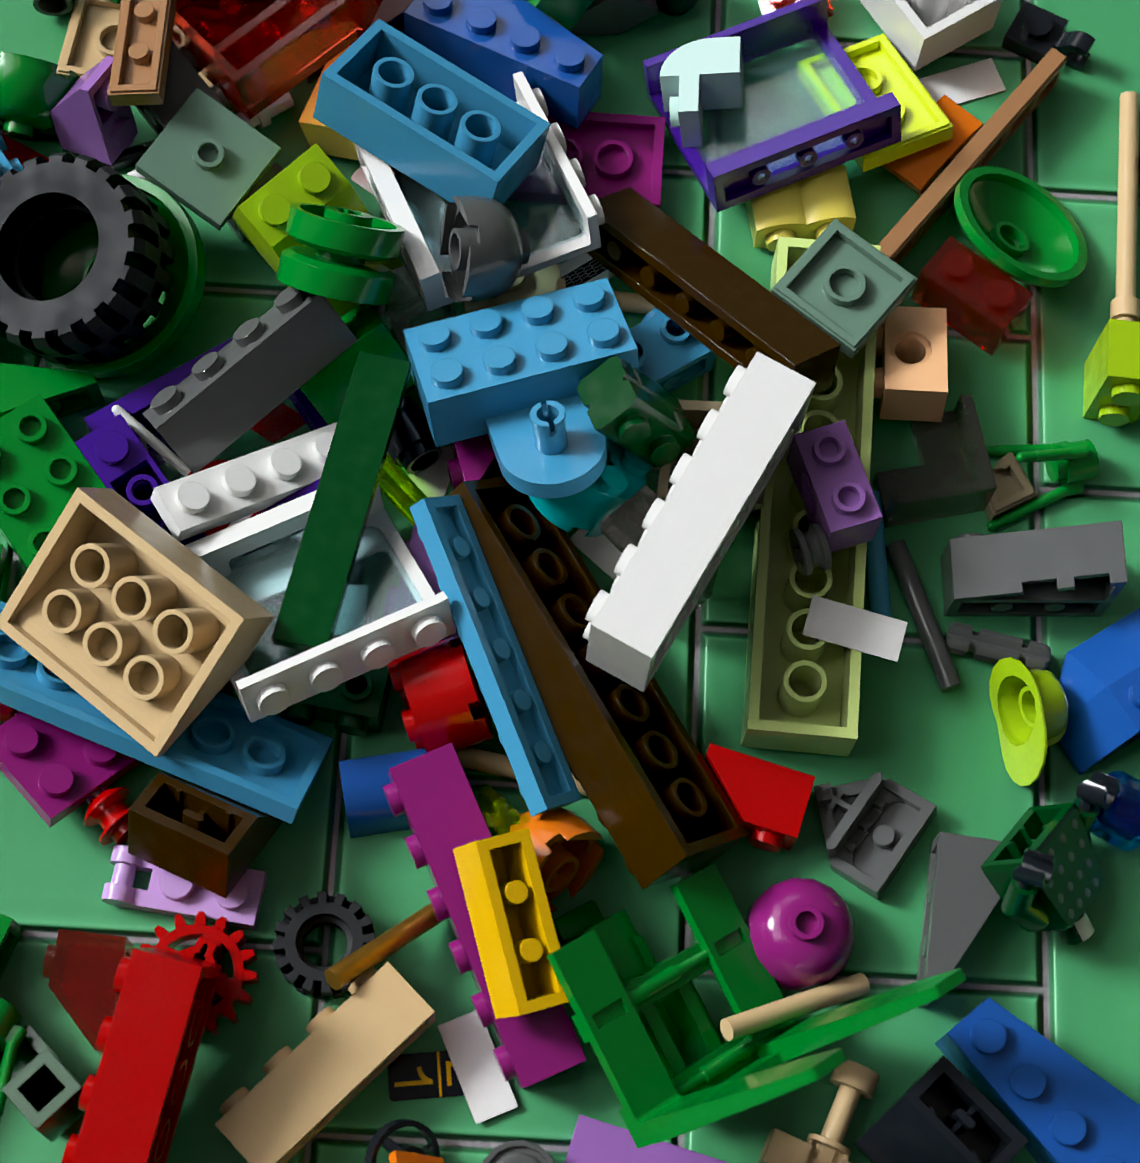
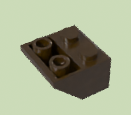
M159 772L129 808L128 853L227 898L281 826L282 820L168 772Z

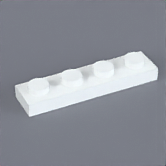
M337 422L155 487L150 500L172 536L178 541L262 511L320 479Z

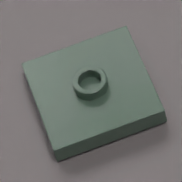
M196 88L135 164V168L139 174L163 189L174 199L220 231L237 207L244 201L280 155L281 147L199 88Z
M835 218L771 289V293L840 343V351L852 359L914 289L918 279Z

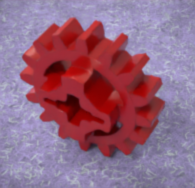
M198 911L195 922L192 925H188L181 914L175 915V930L168 932L165 928L159 925L156 926L154 930L160 941L156 946L142 943L140 948H160L219 964L224 954L222 952L224 948L230 953L234 965L233 979L221 971L213 997L220 1001L210 1008L206 1027L213 1036L219 1034V1019L225 1016L228 1021L236 1024L239 1021L237 1013L233 1009L236 1004L240 1003L251 1006L254 1001L244 988L245 985L259 983L260 977L254 971L246 970V966L257 960L256 953L253 949L239 950L244 945L247 937L241 929L228 936L230 923L223 916L212 927L209 926L207 915L204 911ZM198 939L192 947L180 951L174 949L185 941Z

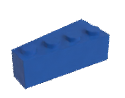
M991 998L985 999L934 1043L946 1058L1029 1140L1024 1148L1037 1163H1140V1105Z

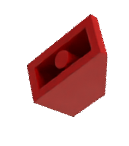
M710 743L705 762L750 835L747 836L750 837L749 843L758 849L778 853L781 851V848L791 851L798 838L815 776Z

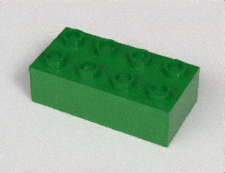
M40 393L0 418V532L27 570L77 487L106 488Z

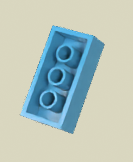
M380 19L370 26L322 73L313 118L449 202H455L452 198L453 196H481L492 198L504 204L537 167L551 125L541 117Z

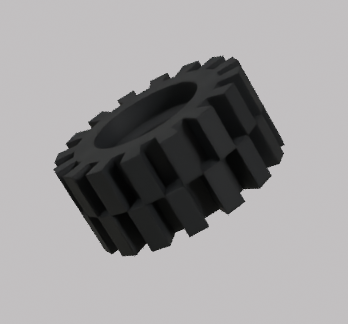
M327 891L317 892V897L311 899L308 898V895H305L298 899L300 904L292 908L289 905L283 912L285 915L283 921L277 922L275 927L276 940H273L276 962L287 982L291 983L301 994L306 995L308 993L313 995L314 999L324 1000V996H333L334 999L344 997L343 992L348 990L354 980L338 990L333 989L327 983L324 975L325 970L331 966H317L306 958L304 954L305 939L313 929L322 925H332L339 928L346 935L348 942L346 953L342 958L344 959L376 938L369 916L363 912L362 906L355 900L353 903L348 901L346 895L336 893V897L328 896Z

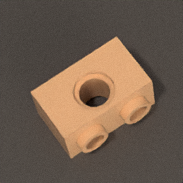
M898 306L877 330L876 357H879V367H875L874 398H879V419L941 422L948 395L946 308Z

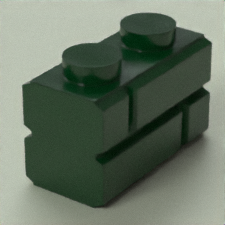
M611 356L583 378L576 388L584 406L588 408L587 413L594 429L655 468H661L663 465L675 460L684 449L693 443L696 437L688 419L683 416L685 413L677 396L636 368H632L629 363L618 356Z

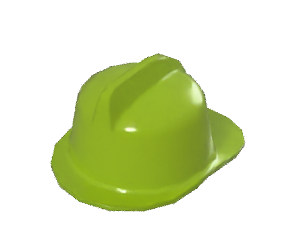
M1008 657L1000 659L993 667L989 680V695L998 726L1001 752L1006 771L1012 781L1018 785L1029 786L1033 785L1042 773L1046 762L1047 748L1059 742L1066 732L1068 703L1060 682L1052 672L1028 669L1021 661Z

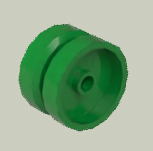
M293 203L290 207L286 232L294 240L306 246H292L281 252L276 278L283 284L295 289L327 298L359 304H389L396 275L385 265L375 261H390L400 256L405 228L396 223L357 210L311 203Z

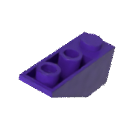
M121 413L75 442L106 488H112L172 535L150 500L155 487L169 482ZM203 532L179 542L187 545L207 535Z

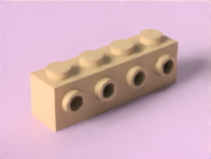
M389 962L378 971L372 967L358 976L348 988L352 996L336 1011L330 1005L318 1013L305 1028L310 1035L294 1050L289 1046L279 1050L264 1065L262 1070L266 1073V1076L253 1089L249 1091L243 1086L221 1105L219 1112L223 1117L215 1125L249 1163H287L436 1021L435 1011Z

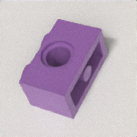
M845 420L793 435L786 462L810 524L817 522L821 525L827 537L831 553L872 541L883 516Z

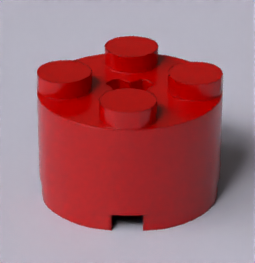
M458 635L441 640L432 646L420 648L391 661L387 665L395 691L397 693L400 692L407 709L401 711V715L411 743L415 742L417 749L425 748L427 753L451 742L455 751L494 738L490 729L492 726L483 695L478 687L475 673L471 666L467 664L466 658L468 655Z

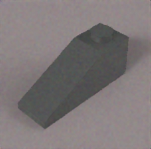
M939 832L931 842L917 981L954 970L999 901L1000 896L986 878L980 866L1001 841ZM928 1002V1003H926V1004H924V1005H921V1006H919V1007H924V1008H925V1007H926L927 1005H929L931 1002Z

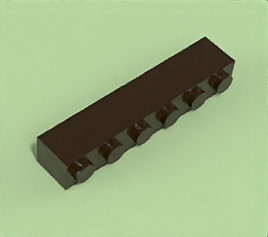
M631 187L598 199L605 216V224L599 225L601 247L587 252L588 255L734 369L738 365L747 369L758 351L816 382L812 396L831 387L840 351V343Z

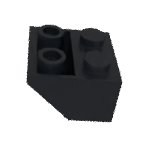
M943 1055L918 1077L854 1145L871 1163H1008L1029 1140Z

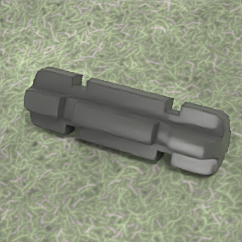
M959 622L951 623L945 638L949 653L965 656L966 652L973 653V659L996 664L1000 659L1012 657L1021 661L1028 669L1046 670L1051 656V648L1047 644L1030 640L1029 645L1022 644V638L983 628L980 629V632L973 631V626Z

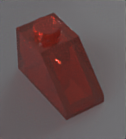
M59 929L56 945L49 944L46 949L43 962V977L49 979V988L93 1049L102 1056L103 1052L96 1050V1041L104 1018L107 1015L114 1016L120 993L113 991L115 974L122 958H130L135 947L127 937Z

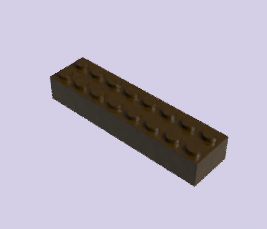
M504 477L470 480L460 483L449 495L460 494L565 759L569 764V769L574 778L579 781L594 806L599 821L608 830L620 850L628 870L635 876L644 890L710 865L750 834L654 676L643 693L585 660L588 640L583 638V633L589 621L585 620V617L601 589L567 533L547 520L534 506L529 495L513 488Z

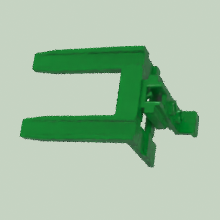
M715 863L670 886L697 940L696 944L682 952L656 963L644 938L637 934L625 909L603 918L596 902L590 900L553 920L556 935L562 947L546 956L575 1012V1015L571 1017L584 1043L590 1042L623 1107L619 1110V1113L637 1148L680 1136L820 1079L847 1060L842 1048L807 1056L788 1063L785 1062L938 999L967 980L961 968L954 969L800 1021L793 1019L723 1043L692 982L693 979L712 969L734 1014L783 999L784 997L774 977L769 974L757 958L750 937V931Z

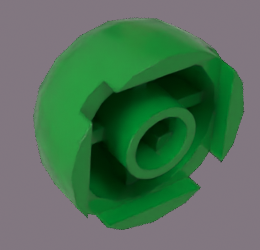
M0 52V122L4 124L3 133L21 139H33L34 131L45 132L55 129L50 111L80 76L70 70L69 78L66 79L56 75L58 65L31 56Z

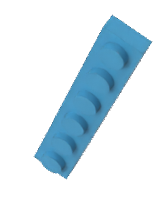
M460 494L420 500L409 507L417 526L419 538L424 544L436 574L438 586L441 592L444 591L448 597L459 639L464 645L477 678L478 687L485 698L498 731L499 740L506 751L519 784L520 793L527 804L531 817L567 807L581 800Z

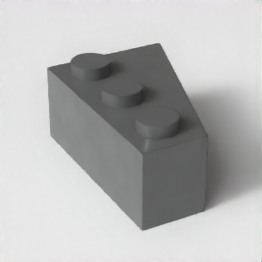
M1122 520L990 535L965 533L950 539L941 555L944 616L1101 617L1128 582Z

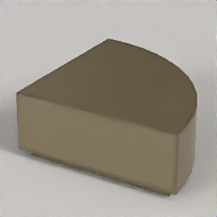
M1012 452L1006 454L996 463L986 480L983 490V505L989 521L1035 499L1038 495Z

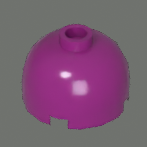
M790 878L769 886L754 900L745 920L757 958L769 974L774 977L778 987L785 991L804 992L831 982L844 970L855 947V922L848 904L832 887L815 879Z

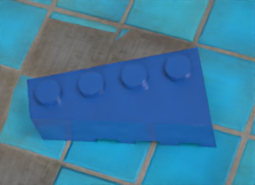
M413 0L404 11V30L406 36L514 102H517L513 74L522 71L531 89L538 87L541 90L547 104L548 117L578 129L601 97L603 54L526 0Z

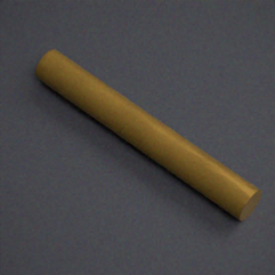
M429 903L325 970L324 975L327 983L335 990L340 989L440 924L441 922H438L431 904Z

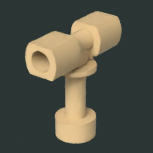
M846 1060L836 1067L829 1081L839 1089L821 1135L808 1133L806 1141H803L774 1128L766 1139L758 1163H851L848 1161L851 1150L842 1145L860 1097L865 1099L873 1098L880 1075L850 1060Z

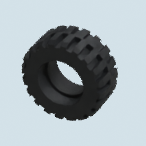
M54 153L49 156V162L41 156L27 160L23 163L24 169L20 172L12 168L0 177L2 183L0 185V336L31 354L56 364L68 365L73 361L80 365L96 363L99 360V353L110 358L125 349L123 342L128 338L136 342L147 331L143 327L150 316L157 318L164 306L158 301L162 291H170L173 275L167 272L166 268L167 265H172L175 261L174 246L165 240L170 236V229L166 219L157 213L158 206L148 195L109 165L105 166L95 158L86 155H80L75 158L70 153ZM95 221L98 229L99 244L96 259L90 272L69 293L55 299L43 301L39 289V270L47 248L67 228L78 223Z

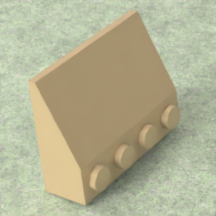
M77 487L0 613V630L155 757H160L247 661L275 616L112 488Z

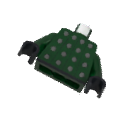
M1096 771L1091 775L1090 779L1084 780L1078 785L1076 789L1077 798L1074 802L1030 807L980 866L984 875L1002 899L1001 910L1003 914L1018 923L1022 929L1028 932L1058 930L1066 945L1082 943L1093 935L1094 927L1085 910L1103 888V876L1092 848L1090 832L1100 813V808L1108 810L1116 801L1121 784L1118 779Z

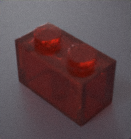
M951 235L920 271L911 295V299L922 307L946 308L947 325L990 356L996 352L1019 324L1033 297V293L994 268L985 259Z

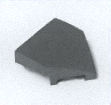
M882 772L873 773L869 779L831 786L830 783L813 786L831 870L860 890L879 900L936 816V805L892 779L883 780Z

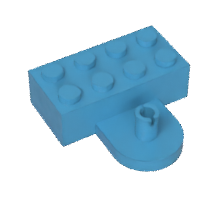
M608 278L403 330L408 359L411 362V374L436 447L488 434L505 480L519 492L536 498L555 499L571 496L588 488L600 477L607 462L606 436L594 429L587 413L588 408L584 406L576 388L583 378L611 356H618L629 363L632 368L639 370L638 348Z

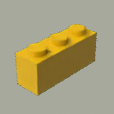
M526 828L453 848L495 1019L521 1016L569 1002L546 957L559 949L560 946L530 829Z

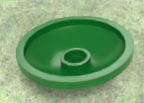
M996 166L974 168L966 173L958 183L954 193V205L958 223L969 243L993 268L1012 279L1037 287H1062L1068 285L1084 270L1088 257L1084 236L1068 210L1042 186L1017 172Z

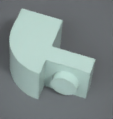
M740 36L705 38L692 41L676 49L663 63L659 77L664 112H670L671 127H680L682 147L702 146L704 110L743 108L744 70Z

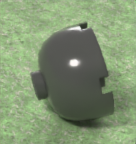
M453 196L452 198L455 202H447L444 208L440 231V255H449L452 270L450 272H442L448 296L453 302H476L496 298L510 289L519 276L521 265L528 263L530 257L529 237L527 233H521L516 217L504 204L488 197Z

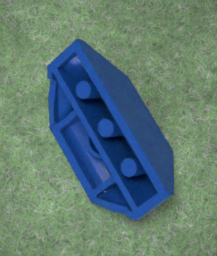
M1140 607L1071 649L1064 657L1059 682L1065 692L1068 703V723L1066 732L1057 744L1079 775L1087 772L1140 738Z

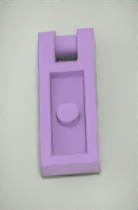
M114 845L110 863L115 865L111 882H107L104 885L101 897L102 902L113 906L170 916L181 914L183 918L195 920L198 911H204L210 923H215L223 916L229 921V926L256 930L267 881L265 871L248 869L227 898H224L129 854L128 845ZM136 871L152 873L148 891L133 887Z

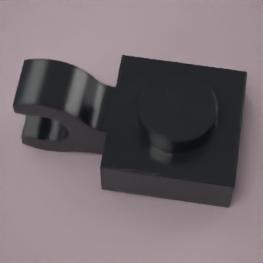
M1025 1L1006 32L1001 48L1038 64L1053 47L1066 56V66L1082 71L1091 53L1089 51L1095 42V38L1082 31L1065 32L1069 20Z

